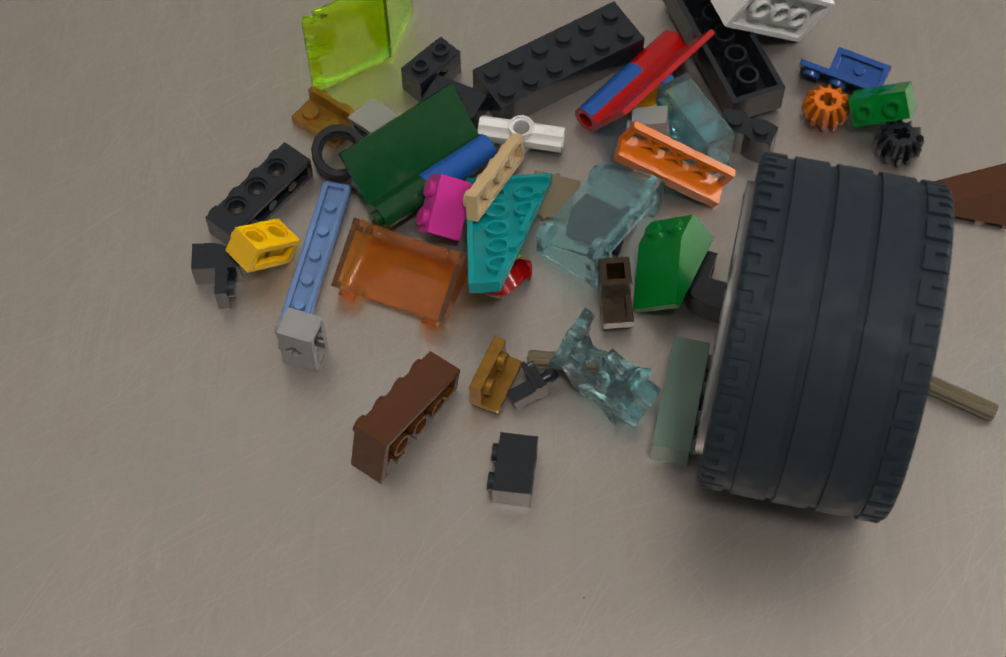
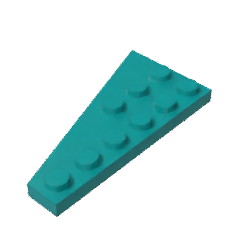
M552 173L512 175L478 222L467 220L469 293L501 291L551 187ZM466 178V181L474 184L476 178Z

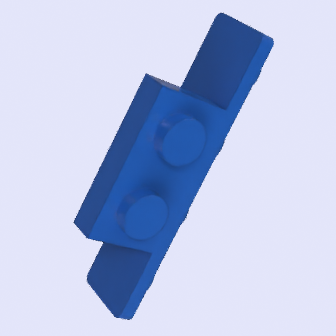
M838 47L829 69L801 59L799 63L800 70L804 71V76L813 80H818L819 77L828 80L832 87H841V90H844L845 87L855 91L883 86L891 71L890 65Z

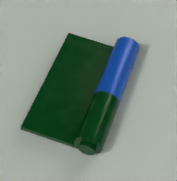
M450 83L341 151L338 155L370 211L368 216L371 223L377 229L381 227L383 230H387L423 207L425 199L423 189L431 174H443L464 180L486 166L489 160L497 154V150L486 135L478 134L453 83Z

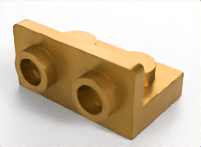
M312 85L308 89L309 99L291 116L293 124L316 137L322 129L330 125L343 124L350 126L347 117L355 111L348 104H342L334 99L327 91L319 90ZM334 138L328 141L326 145L337 150L346 139Z
M494 336L469 385L470 404L496 414L500 412L507 398V391L511 389L521 369L520 363L522 362L510 357L509 353H506L505 339Z

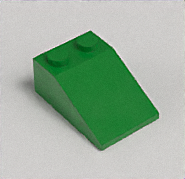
M694 214L652 221L645 228V234L638 247L633 310L636 313L680 307L714 239V236Z

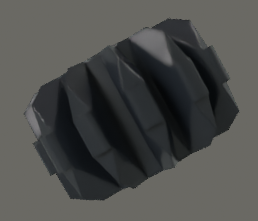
M897 120L896 122L891 121L886 122L885 125H880L876 133L877 136L874 139L877 157H885V163L894 161L897 167L901 162L909 165L913 159H917L922 151L924 136L921 135V127H912V120L908 123Z

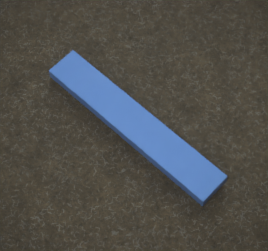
M329 181L323 182L280 317L284 316L288 307L315 314L353 192L351 185Z

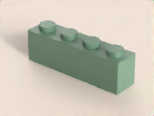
M674 336L650 458L687 466L689 454L695 455L694 448L697 436H693L694 426H699L702 409L698 408L699 400L704 399L707 382L703 380L705 373H709L712 355H709L711 343Z

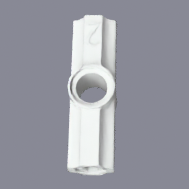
M484 115L480 117L478 134L486 135L492 143H505L510 135L515 133L523 135L524 152L529 151L531 148L561 153L563 150L564 127L533 123L531 118L524 115H518L512 119Z

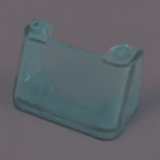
M602 163L599 166L595 165L591 169L588 179L548 223H543L536 233L537 252L594 288L598 283L599 259L612 258L613 250L641 218L645 220L649 216L654 218L661 210L665 182L651 174L607 163Z

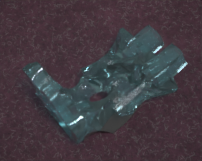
M585 307L576 322L566 332L549 364L563 370L568 376L571 386L580 391L582 396L594 401L612 424L616 425L621 418L625 422L636 426L646 412V409L636 403L634 399L637 397L651 406L661 391L656 384L649 380L653 370L633 365L613 348L609 352L596 348L592 344L589 335L590 326L595 316ZM592 361L599 367L597 374L591 373L588 370V362Z

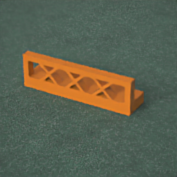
M634 121L619 136L613 158L614 161L711 208L719 204L723 186L731 181L736 173L735 169L637 121ZM637 133L639 135L646 137L647 139H639L633 135ZM666 147L672 151H664L659 148ZM684 160H693L697 163L690 164ZM709 172H717L722 176L719 178Z

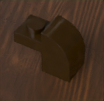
M629 257L599 259L598 295L603 329L634 326L631 300L632 275Z

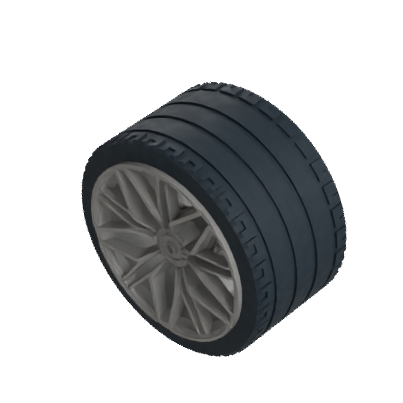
M769 151L761 155L755 182L747 180L727 276L728 284L727 289L724 291L695 442L694 454L701 455L697 482L701 488L716 491L728 489L730 494L764 500L767 497L774 503L804 509L811 506L813 511L843 517L854 515V519L872 523H879L889 515L902 488L916 444L933 374L944 316L954 234L953 196L945 183L923 179L918 182L914 177L881 171L878 174H874V171L870 169L837 164L834 167L831 166L830 162L797 156L794 159H789L788 155Z

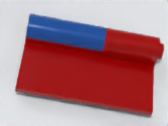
M711 29L684 44L677 32L664 30L575 111L578 122L585 129L592 132L628 114L660 83L665 87L674 79L671 73L715 34L714 31Z

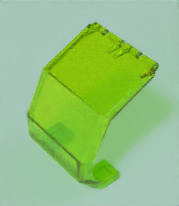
M334 0L311 11L312 15L304 16L301 19L303 35L306 37L304 38L309 71L312 73L310 74L312 85L319 90H325L392 58L413 13L412 0Z

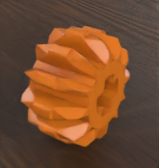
M830 83L826 88L818 84L815 90L809 89L801 106L802 112H804V121H810L811 128L819 126L823 132L828 127L834 132L837 126H843L850 113L848 95L842 94L841 87L832 89Z

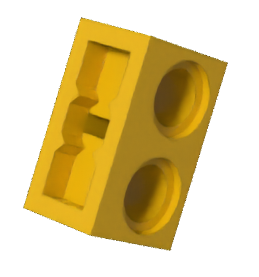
M277 218L235 227L230 235V241L225 251L249 273L290 263L300 239Z

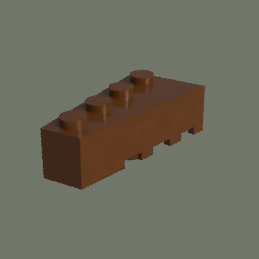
M431 351L422 360L417 359L411 366L409 373L404 378L399 377L394 382L391 391L385 397L380 396L366 416L361 415L356 420L353 426L354 439L351 465L381 484L388 476L386 468L391 461L398 463L405 455L404 449L410 438L412 437L417 440L428 422V415L434 418L456 391L460 369Z

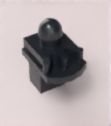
M524 361L521 362L520 365L528 380L507 391L516 409L519 410L537 399L541 400L549 395L550 392L547 384L557 380L558 371L554 368H548L540 374L533 361L528 364Z

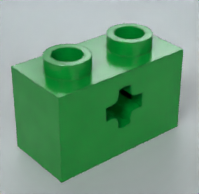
M911 81L855 90L848 100L854 127L910 119L917 108Z

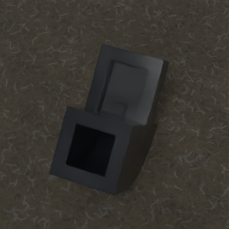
M218 243L192 244L191 271L196 285L215 284L214 295L218 308H231V297H236V283L243 282L240 265L225 251L227 247Z
M707 251L683 300L686 307L694 315L718 323L724 291L727 289L728 283L712 278L718 253Z

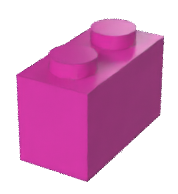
M431 174L423 189L425 199L423 207L419 209L416 223L418 224L417 232L446 240L460 241L466 216L463 197L466 190L470 189L473 183L443 174Z

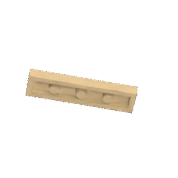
M512 133L507 141L501 144L494 158L489 160L488 166L477 176L472 187L466 190L463 197V206L466 207L467 220L475 222L480 220L524 160L523 135Z

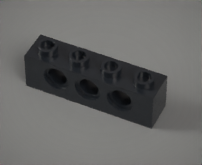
M286 142L278 149L271 151L267 159L258 168L251 170L248 177L239 186L231 189L228 196L219 205L211 208L205 217L210 234L225 245H228L230 235L235 227L269 220L313 177L311 160Z

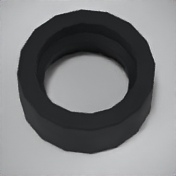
M343 124L330 125L322 129L314 138L311 147L312 160L318 173L327 180L345 182L350 178L347 169L331 168L323 160L322 151L324 145L334 138H345L354 144L361 140L362 137L360 133L350 126Z

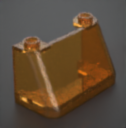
M354 217L331 286L340 289L338 295L355 300L356 296L359 295L422 316L421 323L438 328L440 323H447L468 277V255L453 249L450 251L447 248L435 246L387 230L386 228L369 224L367 221Z

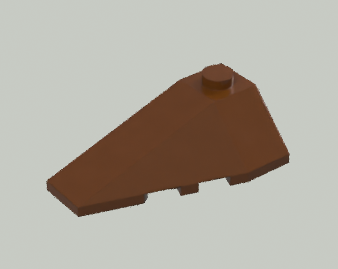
M1006 163L935 181L945 183L952 192L954 219L957 217L974 220V224L984 225L985 222L1002 225L1001 229L1006 230Z

